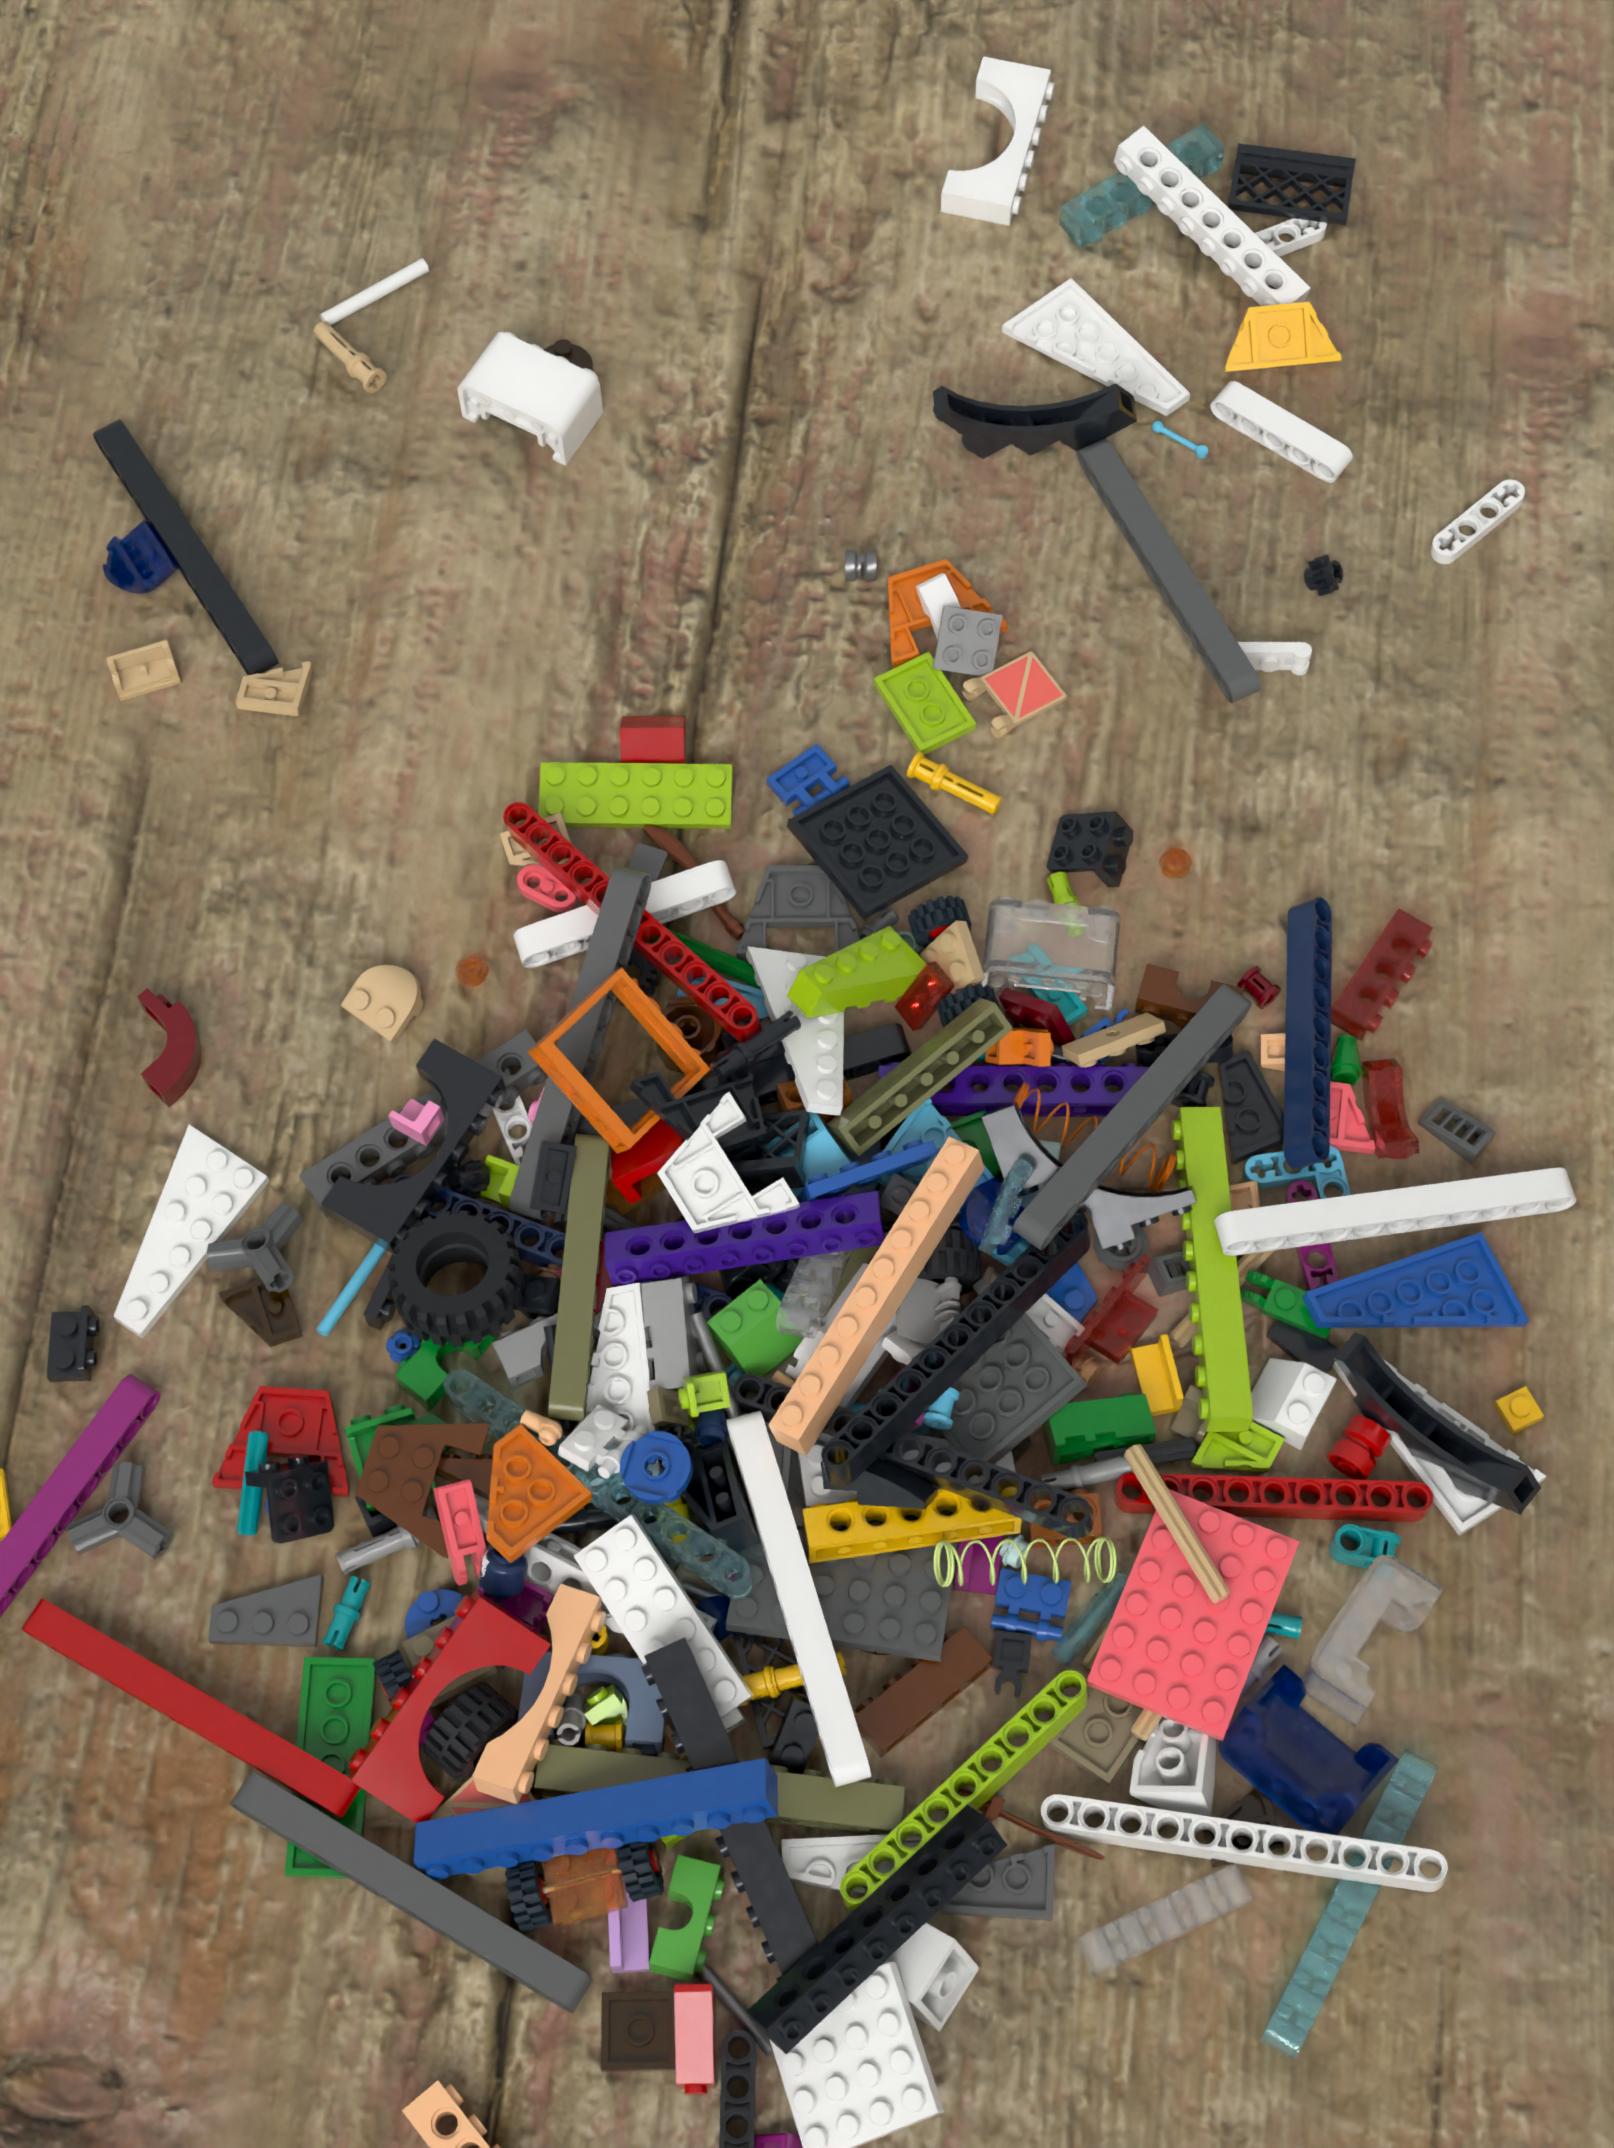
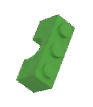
M677 1855L668 1889V1899L686 1905L692 1913V1918L684 1928L679 1930L658 1927L649 1961V1972L693 1983L695 1972H703L707 1951L701 1949L704 1936H712L717 1916L711 1913L714 1899L721 1901L726 1881L725 1878L720 1877L721 1865Z

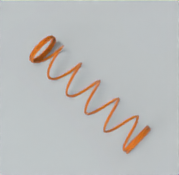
M1025 1082L1020 1087L1013 1103L1017 1102L1019 1108H1021L1023 1102L1033 1092H1038L1037 1107L1032 1127L1033 1134H1037L1060 1107L1066 1105L1067 1113L1061 1140L1062 1148L1067 1147L1091 1119H1095V1128L1099 1125L1096 1116L1089 1117L1064 1144L1070 1115V1108L1067 1102L1059 1104L1035 1131L1041 1102L1040 1090L1036 1088L1028 1092L1030 1086L1029 1084L1026 1085ZM1151 1143L1144 1146L1122 1171L1124 1156L1120 1162L1119 1176L1129 1169L1149 1146L1153 1147V1160L1147 1184L1148 1190L1153 1189V1192H1161L1177 1159L1176 1154L1170 1153L1162 1164L1156 1179L1151 1184L1156 1162L1155 1145Z

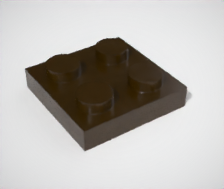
M674 1991L602 1992V2072L676 2071Z

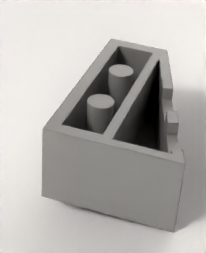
M689 1275L650 1280L641 1284L644 1327L649 1328L651 1348H646L648 1360L654 1359L655 1380L649 1381V1390L656 1387L664 1389L683 1387V1377L705 1374L708 1371V1363L703 1351H701L699 1340L689 1317L695 1314L694 1303H697L696 1285L694 1282H690Z

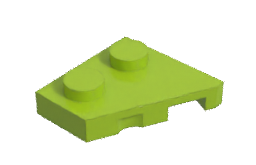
M1251 1422L1248 1431L1208 1432L1190 1466L1195 1469L1268 1472L1285 1439L1254 1422Z

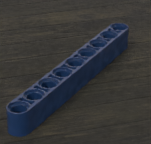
M1322 897L1293 906L1288 910L1283 1151L1288 1165L1296 1170L1327 1160L1330 1151L1332 911L1328 902Z

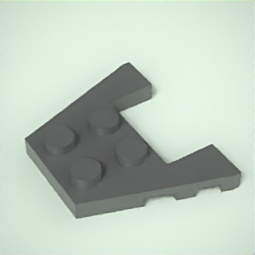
M819 865L768 866L755 898L750 918L747 919L742 939L736 948V956L739 959H747L746 951L748 946L766 949L767 928H835V952L860 941L854 919L851 917L847 907L846 898Z

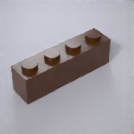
M965 1626L958 1632L955 1629L950 1630L944 1636L941 1662L916 1658L910 1664L912 1669L903 1677L897 1674L887 1681L883 1686L884 1692L875 1700L872 1697H868L856 1707L855 1712L857 1714L854 1717L859 1732L882 1758L992 1668L993 1658Z

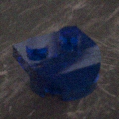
M145 520L122 540L114 536L106 547V550L109 552L107 562L103 564L106 578L113 585L130 593L144 594L151 592L179 569L178 564L151 523Z
M994 1177L976 1186L968 1195L959 1209L962 1214L959 1225L964 1234L979 1248H984L988 1245L997 1249V1255H1006L1015 1245L1025 1240L1012 1230L1015 1221L1025 1208L1012 1196L1009 1188Z

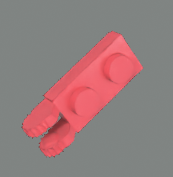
M470 1479L435 1487L433 1491L448 1558H451L450 1565L455 1583L460 1586L468 1581L463 1556L472 1553L471 1560L474 1573L479 1579L481 1561L485 1553L484 1550H486L472 1483Z

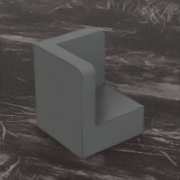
M638 843L627 869L650 874L652 882L660 880L668 853L665 850Z

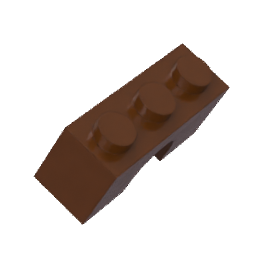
M1147 964L1138 993L1135 1012L1140 1014L1147 1012L1159 1019L1171 1021L1175 1025L1184 1028L1225 983L1211 980L1209 991L1204 997L1196 1000L1187 999L1177 990L1178 971ZM1225 984L1240 995L1243 994L1244 988Z

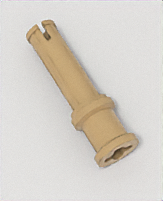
M327 321L318 323L313 330V335L346 365L347 373L352 378H357L363 384V389L368 393H374L381 389L386 382V372L381 368H376L371 363V359L367 354L357 352Z

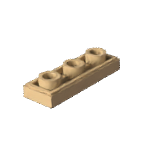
M1146 1012L1062 1045L1063 1056L1078 1064L1079 1067H1090L1095 1065L1098 1059L1108 1055L1118 1056L1125 1053L1128 1047L1153 1042L1154 1037L1166 1032L1163 1020Z

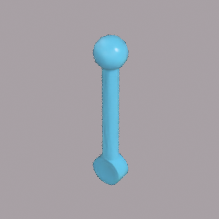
M1155 421L1152 424L1154 432H1162L1196 452L1198 458L1203 459L1207 457L1208 448L1205 445H1195L1165 428L1161 421Z

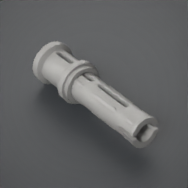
M433 1507L427 1508V1513L422 1515L439 1521ZM397 1525L398 1527L336 1553V1557L344 1575L359 1567L372 1563L405 1547L408 1550H413L417 1548V1544L420 1541Z

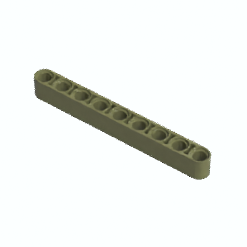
M576 1134L574 1146H577L570 1185L549 1394L548 1416L551 1420L583 1421L586 1417L595 1325V1312L593 1309H596L598 1290L596 1277L599 1274L601 1256H599L600 1240H603L611 1146L601 1135Z

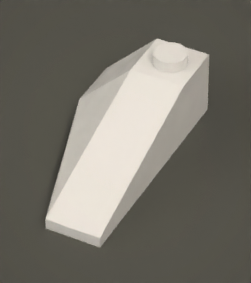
M1162 1716L1143 1750L1139 1749L1134 1758L1130 1785L1131 1796L1163 1810L1211 1815L1215 1786L1216 1738Z

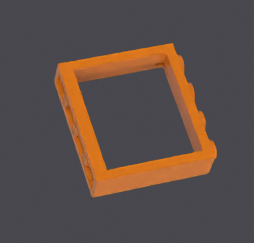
M623 968L609 974L528 1051V1054L617 1154L630 1149L660 1117L649 1108L628 1128L554 1044L606 993L611 990L683 1071L684 1075L670 1088L675 1099L682 1098L710 1070L708 1065L699 1056L701 1052L696 1048H692L683 1038L681 1029L666 1019L661 1013L659 1004L651 997H647L638 987L637 979L635 977L631 979Z

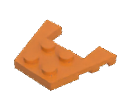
M947 559L888 577L891 665L893 668L920 656L910 632L932 626L930 617L924 614L916 590L917 585L944 573L958 599L961 609L996 614L986 599H981L973 591L972 585ZM1003 617L1000 634L1008 630V624Z

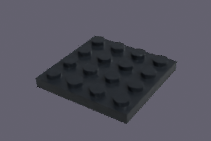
M892 765L788 819L787 828L863 920L964 865L968 859L967 853Z

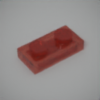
M936 961L927 963L894 1007L913 1031L920 1030L937 1010V1004H940L939 1001L942 998H946V995L952 991L955 984Z

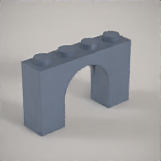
M548 1648L530 1675L524 1672L517 1723L531 1709L544 1688L551 1666L552 1648ZM591 1653L587 1663H581L576 1674L578 1681L575 1690L588 1684H605L609 1686L615 1684L629 1703L625 1737L626 1748L642 1750L643 1755L658 1756V1753L664 1752L667 1720L663 1719L656 1703V1699L662 1696L656 1683L649 1686L641 1668V1665H643L642 1661L638 1658H629L621 1653H613L609 1656H599ZM552 1728L547 1740L556 1739L557 1728Z

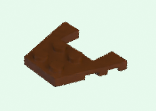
M490 1424L377 1426L355 1493L356 1496L409 1532L420 1542L430 1547L441 1557L448 1559L441 1522L422 1515L444 1447L447 1446L481 1456Z

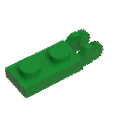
M1248 1271L1245 1279L1252 1285L1270 1291L1266 1300L1251 1291L1240 1290L1243 1303L1262 1310V1314L1327 1339L1331 1328L1316 1327L1302 1299L1307 1291L1277 1279L1274 1281L1269 1276L1259 1272Z

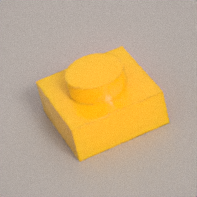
M1526 1386L1496 1400L1494 1403L1495 1409L1511 1435L1541 1421L1544 1417Z

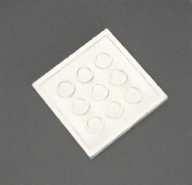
M888 1962L879 1966L787 2054L770 2040L803 2148H856L944 2112L896 1962Z

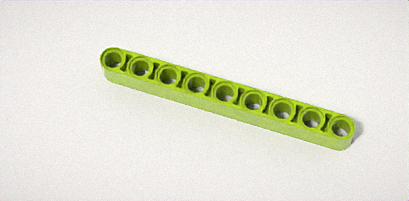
M1066 1670L1058 1674L843 1877L840 1883V1892L849 1911L853 1912L967 1804L977 1811L1084 1710L1089 1698L1086 1680L1081 1673L1074 1670ZM1068 1687H1076L1080 1690L1073 1697H1067L1062 1694ZM1048 1711L1054 1714L1053 1718L1046 1722L1036 1719L1041 1712ZM1016 1736H1024L1028 1739L1023 1746L1017 1747L1010 1744L1011 1740ZM989 1761H998L1002 1764L996 1771L990 1772L983 1769ZM968 1785L975 1788V1791L970 1796L963 1797L957 1794L958 1790L963 1786ZM942 1810L949 1813L948 1817L941 1822H934L930 1819L936 1811ZM910 1836L922 1838L916 1847L910 1848L903 1844ZM891 1861L895 1865L888 1873H880L877 1871L880 1863ZM862 1886L868 1889L862 1898L854 1899L850 1897V1892L856 1887Z

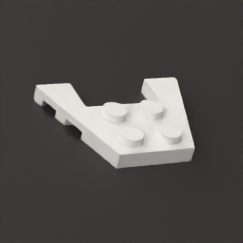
M730 1092L721 1098L718 1106L710 1115L708 1114L703 1119L700 1127L688 1140L684 1141L657 1173L693 1233L778 1214L800 1207L799 1202L784 1178L751 1196L716 1139L746 1121L745 1116Z

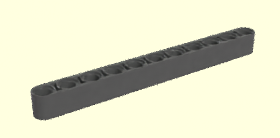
M1102 439L1077 450V458L1081 469L1228 702L1234 703L1260 691L1261 683L1254 667L1108 439Z
M616 867L613 870L568 1013L609 974L620 968L626 971L651 890L652 881L650 874ZM611 990L560 1037L557 1046L589 1084H591L617 1000V996ZM549 1076L509 1202L512 1213L539 1220H546L550 1215V1212L530 1209L541 1141L545 1140L572 1145L581 1112Z
M1223 984L1022 1211L1015 1221L1012 1230L1039 1250H1043L1248 1014L1252 1002Z
M251 1771L230 1802V1805L243 1815L560 2008L574 2013L591 1985L593 1979L581 1969L263 1776Z

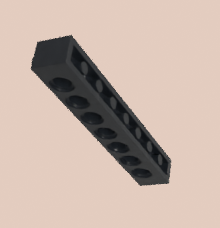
M967 1804L747 2010L763 2033L785 2054L791 2051L1008 1846L991 1821Z

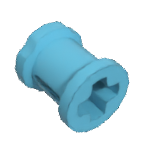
M950 1387L927 1409L922 1422L936 1429H951L953 1421L950 1417L954 1402L959 1400L960 1393Z

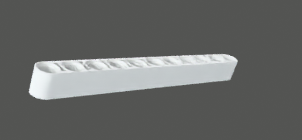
M1559 1167L1235 1210L1219 1215L1214 1220L1223 1253L1228 1256L1558 1212L1570 1208L1577 1200L1566 1169Z
M759 1410L727 1419L726 1423L834 1786L836 1788L870 1778L871 1771L763 1415Z
M1053 1794L1047 1797L1041 1806V1816L1045 1829L1066 1838L1205 1859L1213 1858L1238 1864L1424 1892H1434L1440 1889L1445 1882L1448 1870L1445 1857L1440 1852L1432 1849L1062 1794ZM1056 1808H1061L1068 1812L1066 1819L1061 1822L1051 1821L1048 1816ZM1091 1814H1099L1105 1820L1101 1826L1092 1828L1085 1824V1819ZM1128 1819H1134L1141 1823V1828L1135 1833H1127L1121 1826ZM1164 1825H1172L1177 1828L1178 1833L1171 1839H1165L1158 1834V1830ZM1208 1830L1214 1834L1215 1839L1209 1844H1201L1196 1841L1195 1835L1199 1831ZM1237 1836H1246L1252 1841V1845L1246 1850H1239L1233 1846L1232 1840ZM1275 1841H1282L1288 1845L1290 1850L1286 1854L1278 1856L1270 1851L1269 1846ZM1312 1847H1320L1325 1850L1327 1856L1321 1861H1314L1307 1856L1306 1852ZM1350 1852H1356L1363 1857L1365 1862L1358 1867H1352L1345 1862L1344 1857ZM1387 1858H1394L1401 1863L1402 1868L1398 1872L1391 1873L1386 1871L1381 1863ZM1430 1863L1439 1869L1440 1874L1435 1878H1427L1421 1874L1419 1868L1424 1864Z

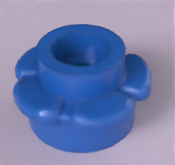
M408 1330L395 1332L394 1336L390 1337L386 1343V1350L390 1352V1358L398 1363H401L408 1356L413 1357L418 1351V1347H420L419 1338L416 1334H410ZM401 1344H406V1348H400Z

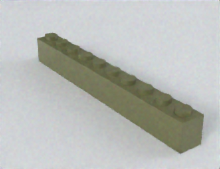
M558 1739L549 1740L548 1750L542 1761L538 1760L534 1790L535 1795L563 1796L687 1773L686 1768L690 1767L691 1763L690 1761L679 1760L680 1756L674 1753L661 1752L658 1753V1757L644 1756L642 1750L634 1748H623L621 1753L607 1751V1747L604 1745L586 1744L585 1748L570 1747L571 1745H564ZM771 1765L778 1776V1816L765 1818L766 1822L870 1835L889 1834L902 1822L905 1787L897 1786V1781L880 1778L876 1779L875 1783L861 1782L860 1780L835 1788L832 1778L825 1777V1773L822 1771L804 1770L803 1774L788 1773L789 1769L786 1767Z

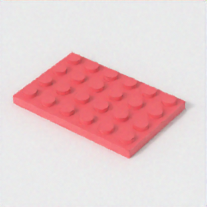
M1168 1489L1229 1588V1596L1217 1603L1211 1601L1156 1510L1088 1675L1086 1685L1223 1741L1300 1541Z

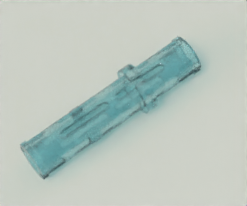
M1117 1571L1113 1580L1100 1593H1095L1090 1599L1091 1604L1085 1612L1076 1620L1055 1647L1050 1650L1051 1655L1059 1663L1068 1666L1108 1617H1113L1128 1580L1127 1575Z

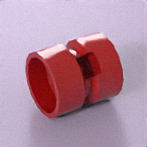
M1353 1415L1342 1432L1344 1438L1337 1439L1328 1453L1327 1459L1335 1469L1345 1476L1356 1480H1367L1377 1464L1374 1458H1381L1392 1438L1382 1426L1365 1416Z

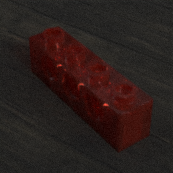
M1398 908L1331 1009V1024L1360 1041H1363L1368 1032L1374 1034L1384 1018L1380 1014L1385 1006L1391 1009L1400 994L1397 988L1401 982L1407 984L1415 973L1417 967L1413 964L1417 958L1424 959L1431 949L1433 942L1429 938L1433 927ZM1393 949H1402L1407 954H1397ZM1384 973L1388 975L1390 979H1381L1376 974ZM1368 998L1374 1004H1364L1360 1001V999Z

